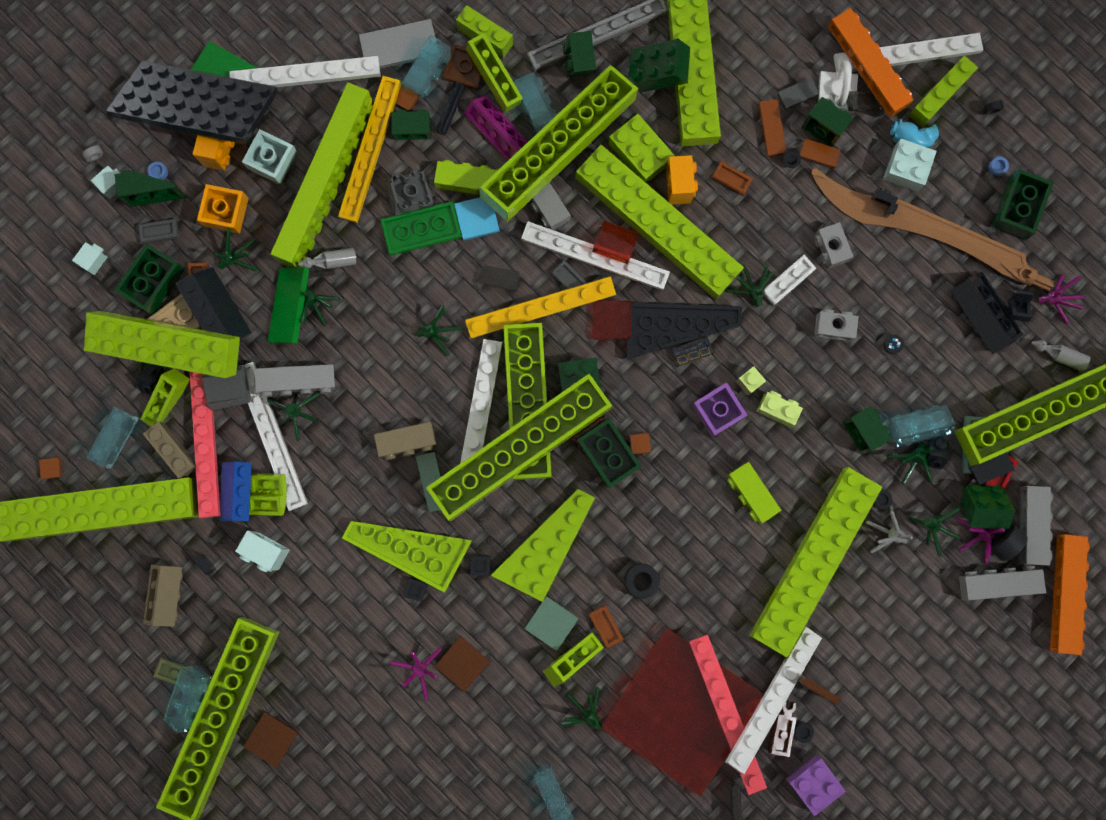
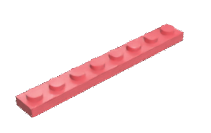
M190 372L199 518L219 517L221 513L214 412L206 406L205 389L201 379L203 374Z
M704 635L689 641V644L732 751L744 727L708 635ZM754 756L745 774L740 773L748 795L767 788Z

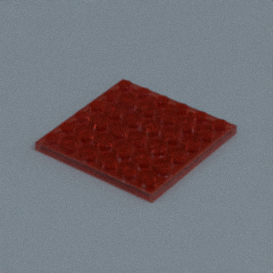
M666 627L601 727L701 797L731 750L690 644ZM720 665L745 729L764 694Z

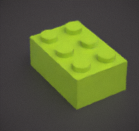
M639 114L635 115L609 136L608 145L627 167L645 183H648L666 168L669 157L675 156Z

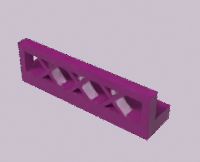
M486 95L472 100L464 113L507 161L521 149L518 144L524 146L528 143Z

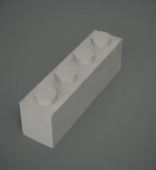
M550 182L531 199V207L535 213H540L542 216L540 220L545 228L549 227V229L555 230L570 221V213Z
M333 364L254 369L257 395L260 394L261 397H272V394L280 393V396H291L292 392H300V395H310L312 391L328 394L331 393V390H335Z
M1020 487L1019 529L1028 537L1025 547L1019 553V564L1050 565L1053 556L1050 550V542L1053 538L1052 531L1050 530V523L1053 519L1051 512L1053 500L1051 487Z
M1024 566L1023 570L1016 571L1014 567L1003 568L1004 572L998 573L997 569L984 570L985 574H978L977 571L965 572V576H959L962 600H977L1046 593L1043 569H1035V566Z

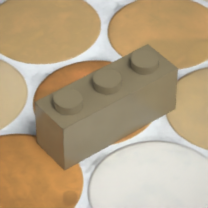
M157 422L143 433L178 479L189 478L196 472L195 460L166 424Z
M432 422L374 434L378 457L384 458V461L395 459V455L403 454V456L414 455V451L421 449L422 452L432 451L433 447L437 446Z
M151 564L143 624L175 626L178 616L177 603L180 599L179 588L183 577L182 567Z

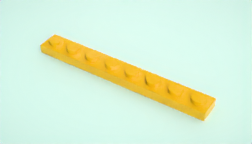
M382 76L338 215L340 219L358 223L402 84L400 80Z
M610 276L466 319L465 321L470 338L504 329V325L524 323L616 295Z

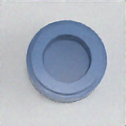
M1001 156L993 158L988 164V170L994 176H1002L1009 169L1008 161Z
M156 161L149 165L148 175L165 180L168 176V169L162 162Z

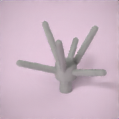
M893 506L889 507L894 527L891 530L868 520L866 521V524L887 533L889 537L878 540L879 545L871 549L870 553L876 552L893 541L908 544L909 539H913V536L905 535L904 531L900 530Z

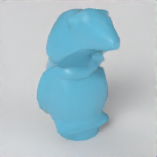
M900 119L899 121H894L890 135L893 136V141L896 144L900 139H904L924 147H931L939 137V130L936 124L929 128L918 129L915 124L902 122V119Z

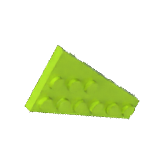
M577 489L491 576L543 602L595 497Z
M354 521L350 522L342 539L444 593L472 540Z

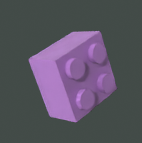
M727 383L691 405L711 437H714L747 416Z
M817 755L813 756L785 778L814 816L846 792L824 761Z

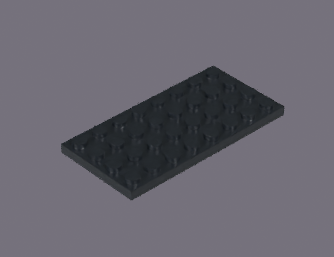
M141 61L106 112L109 117L246 145L278 94L276 86Z

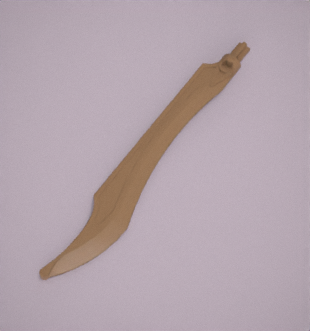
M817 168L811 171L816 184L831 203L843 213L862 224L897 228L936 239L974 256L999 273L1028 286L1033 284L1050 291L1054 285L1053 280L1039 275L1038 270L1029 267L1026 262V255L1020 251L900 199L896 202L899 205L894 215L890 214L889 217L885 218L883 216L888 206L872 200V195L850 190L836 183Z

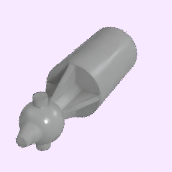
M353 248L326 251L313 259L310 257L303 258L298 263V266L311 268L315 265L329 269L356 265V254Z
M1043 340L1031 342L1037 351L1042 352L1045 350L1054 361L1078 371H1085L1090 363V356L1066 346L1047 345L1046 341Z

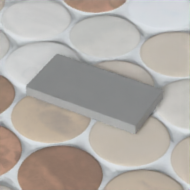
M431 19L359 34L363 56H378L380 69L439 56Z

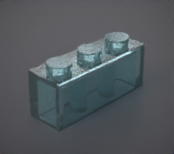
M430 35L402 82L403 87L414 92L420 98H423L424 95L427 96L432 89V81L434 79L437 80L442 72L441 66L443 63H447L452 55L450 53V46Z
M534 72L513 82L523 97L521 104L537 134L557 115V112L550 107L551 100L547 93L544 94L542 90L543 84L540 77L536 78Z
M935 405L926 410H915L910 414L894 416L890 420L888 429L896 447L950 434L954 429L955 422L947 405Z
M114 407L86 459L111 469L139 417Z
M198 666L181 667L163 722L176 733L188 732L211 679Z
M552 763L533 771V777L551 819L576 820Z

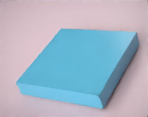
M480 197L454 203L463 241L500 232L495 210Z

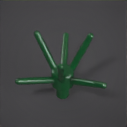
M228 228L225 252L223 254L215 252V256L221 258L218 267L224 269L227 265L235 263L258 271L257 267L237 260L249 255L248 252L240 253L252 245L256 239L250 240L234 252L230 250L231 229Z
M743 264V270L750 287L740 276H737L736 279L747 291L728 288L725 291L750 295V299L754 300L755 306L760 307L763 305L761 297L765 293L762 289L773 275V272H769L766 276L768 265H765L759 285L754 286L746 265Z
M307 285L306 292H303L305 300L302 323L306 321L308 306L312 305L323 326H326L327 323L315 303L319 302L332 309L333 306L324 300L339 301L340 297L316 295Z
M441 306L433 321L428 325L421 324V329L417 330L416 333L418 337H431L444 354L449 356L448 351L438 339L445 342L450 340L438 335V332L462 330V327L437 328L436 322L446 312V308Z
M319 393L312 395L296 405L297 394H295L292 403L287 406L271 399L267 400L268 403L285 409L287 415L282 423L283 426L292 417L296 441L300 440L296 417L301 416L316 422L315 418L301 412L300 408L318 397Z
M921 443L919 448L915 449L913 453L887 455L888 458H905L901 461L902 464L910 460L913 461L902 480V484L906 483L916 464H922L929 482L933 483V478L926 461L927 453L931 452L933 447L927 448L926 444Z
M959 507L942 517L941 514H938L934 518L926 517L924 520L908 518L911 522L925 526L927 529V546L930 545L932 533L939 557L942 554L936 532L940 530L951 537L960 539V536L941 527L940 524L943 520L960 511Z
M596 688L594 700H592L591 694L588 695L590 707L588 711L568 693L567 697L583 713V717H566L565 721L568 722H562L561 726L586 723L589 727L600 730L602 723L595 713L600 688Z

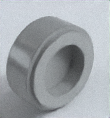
M92 146L86 149L82 155L86 161L92 162L99 159L103 155V151L100 146Z

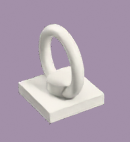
M842 61L838 73L820 72L818 89L820 94L818 95V101L821 97L833 101L839 109L855 112L858 74H852L850 61Z

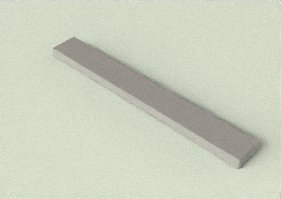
M648 0L576 32L591 31L593 46L668 14V9L663 0ZM567 36L527 53L534 72L567 58L562 50V43H564Z

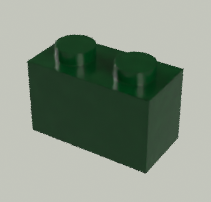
M418 109L415 112H408L406 110L392 112V136L394 140L431 139V116L429 111Z

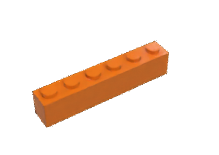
M849 8L833 18L828 26L829 30L888 117L890 118L908 107L913 101L910 90L905 88L901 77L894 72L890 61L881 53L880 46L872 40L869 30L864 28L858 14Z
M1062 534L1056 537L1051 652L1082 655L1084 650L1083 631L1086 627L1084 611L1087 608L1085 592L1088 588L1086 572L1089 569L1087 553L1090 549L1088 537Z

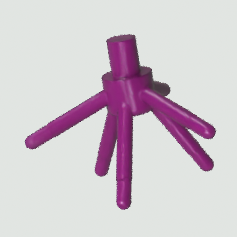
M1061 274L1054 291L1049 292V295L1039 296L1040 304L1050 302V305H1055L1064 322L1069 324V320L1059 304L1083 310V306L1063 300L1084 299L1085 296H1061L1065 289L1081 279L1080 276H1077L1060 288L1064 278V274Z
M957 519L958 523L970 527L968 522ZM969 528L970 532H979V536L959 548V552H962L979 540L985 541L984 563L987 564L988 558L991 556L992 538L995 537L996 533L1004 532L1005 529Z
M439 647L424 663L419 662L414 652H411V656L415 665L390 661L389 664L413 670V674L402 684V687H406L416 676L420 677L424 700L427 701L428 695L424 675L427 674L434 679L437 678V675L427 670V665L438 655L442 648Z

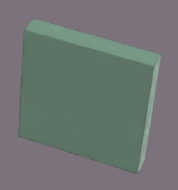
M546 596L525 627V630L557 651L579 618Z

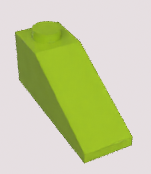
M175 368L161 374L140 420L150 427L157 422L162 423L182 396L190 379Z
M591 632L544 669L543 673L552 685L556 687L564 683L604 647L593 632Z

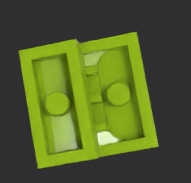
M251 474L249 515H284L287 495L286 474Z

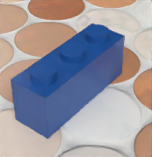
M222 463L221 516H219V521H249L252 463Z

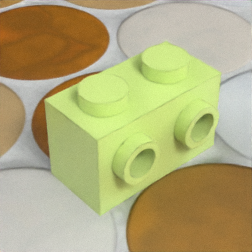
M771 391L763 395L756 412L791 428L796 425L803 408L799 407L798 402L791 399L786 401L781 398L780 394Z

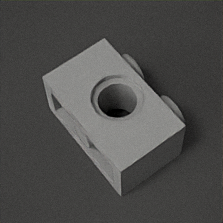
M840 222L819 229L815 233V244L817 247H820L822 262L827 265L828 269L849 262L853 258ZM828 243L835 244L836 250L830 249Z
M823 309L816 315L814 337L852 342L857 336L859 316H854L852 312H841L839 314L834 313V310ZM838 321L840 329L834 328L832 322Z

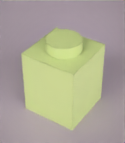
M752 367L736 380V383L747 396L766 382L755 367Z

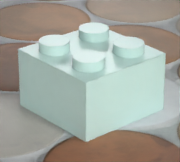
M259 129L242 163L248 170L281 185L298 152L293 145Z
M900 139L894 146L883 180L919 192L926 185L937 151Z
M247 531L235 552L240 554V559L248 563L250 561L255 562L258 569L264 572H271L280 569L290 549L257 531Z

